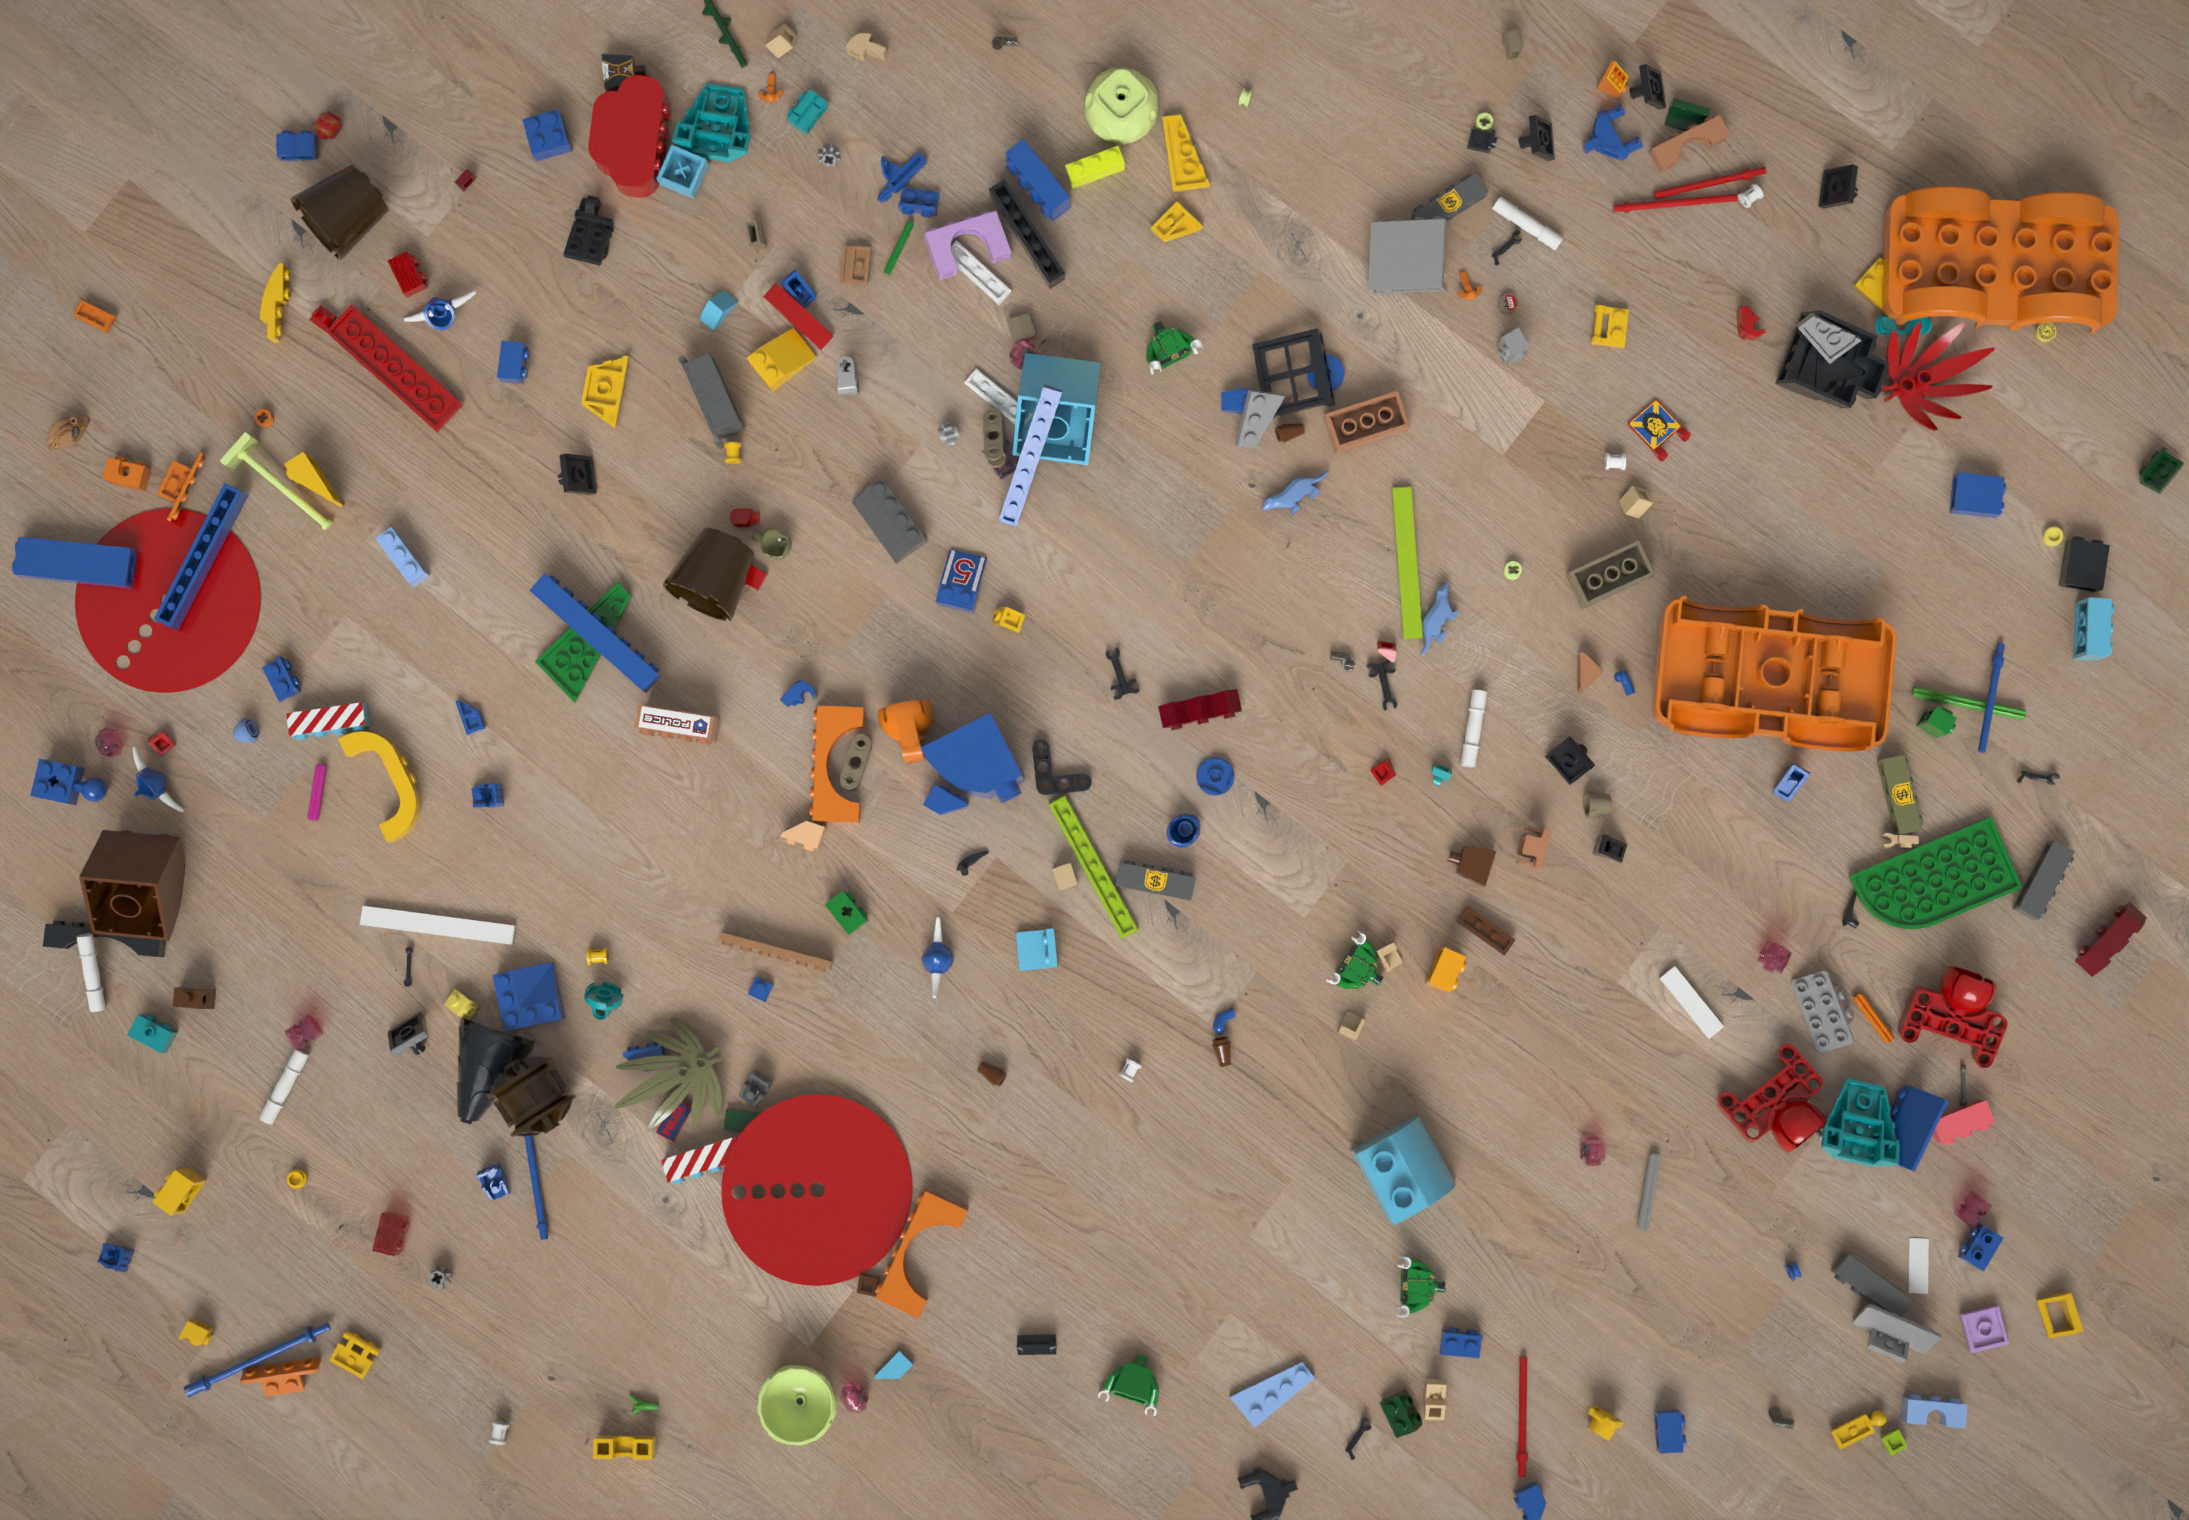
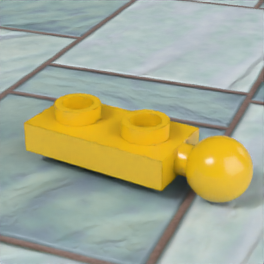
M1880 1410L1872 1412L1870 1418H1868L1867 1414L1863 1413L1829 1431L1841 1450L1875 1433L1873 1425H1884L1887 1417Z

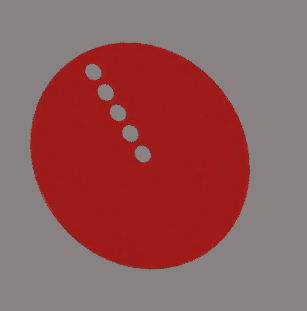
M171 508L156 509L137 514L113 527L97 542L96 545L125 547L138 551L132 589L77 583L75 592L76 620L82 640L95 661L111 676L129 686L144 691L156 693L183 692L195 689L216 679L226 672L244 653L254 635L259 620L261 589L258 573L248 550L234 533L230 531L179 630L170 628L160 622L154 623L151 621L150 613L160 608L162 604L161 598L169 591L207 518L206 515L190 510L180 509L176 520L171 519L170 522L166 519ZM142 625L151 626L152 635L149 638H142L139 635V628ZM132 640H137L141 644V650L136 654H131L127 649L128 643ZM120 656H127L129 658L130 664L128 668L122 670L117 667L116 661Z
M825 1094L803 1095L779 1102L766 1109L740 1133L732 1146L723 1171L721 1187L722 1207L726 1223L735 1242L742 1252L759 1268L776 1278L793 1284L805 1286L832 1285L859 1276L860 1273L863 1274L893 1248L901 1236L910 1213L913 1189L912 1174L908 1158L900 1140L887 1123L876 1113L853 1100ZM796 1183L802 1184L805 1188L804 1195L799 1198L792 1196L790 1192L792 1185ZM821 1183L824 1186L825 1190L822 1196L814 1197L810 1193L812 1184ZM757 1184L763 1185L766 1189V1194L761 1199H756L751 1194L752 1187ZM782 1184L785 1187L783 1197L775 1198L772 1196L771 1188L773 1185ZM742 1185L745 1187L746 1195L744 1198L735 1199L732 1196L734 1186Z

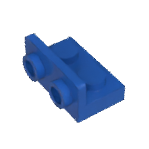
M902 187L900 202L898 203L899 211H902L905 215L917 213L927 218L937 216L940 193Z
M278 656L276 661L262 667L278 701L282 702L300 693L299 686L301 683L296 675L293 676L290 670L292 669L290 661L287 658Z
M1447 1327V1331L1442 1330L1440 1354L1480 1359L1483 1336L1478 1334V1330L1467 1329V1332H1459L1458 1328Z

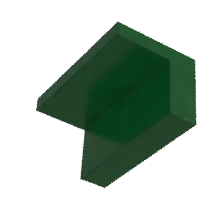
M1674 98L1670 104L1664 125L1687 131L1686 129L1693 124L1698 126L1704 123L1703 120L1709 116L1710 108Z

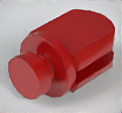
M749 508L733 509L729 516L731 523L737 527H750L754 525V522H760V513L754 512L753 509Z

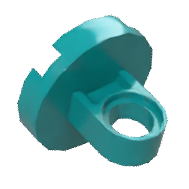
M596 982L586 987L584 993L585 1002L592 1007V1014L598 1020L607 1018L613 1009L621 1006L624 998L621 988L608 982H603L602 985H596ZM599 1010H605V1014L600 1013Z

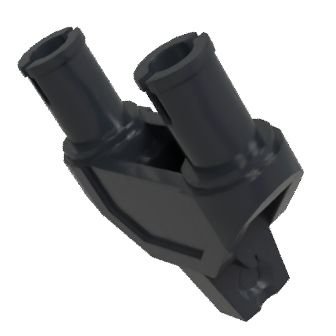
M1260 1467L1255 1468L1252 1473L1237 1477L1241 1489L1258 1483L1261 1486L1268 1506L1267 1510L1251 1514V1520H1279L1286 1503V1498L1290 1497L1289 1493L1298 1490L1295 1480L1285 1483L1284 1479L1279 1480V1478Z

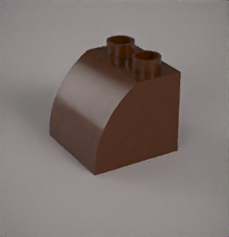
M102 830L79 876L92 934L169 941L180 909L185 876V862L180 837L168 834L134 833L128 830Z

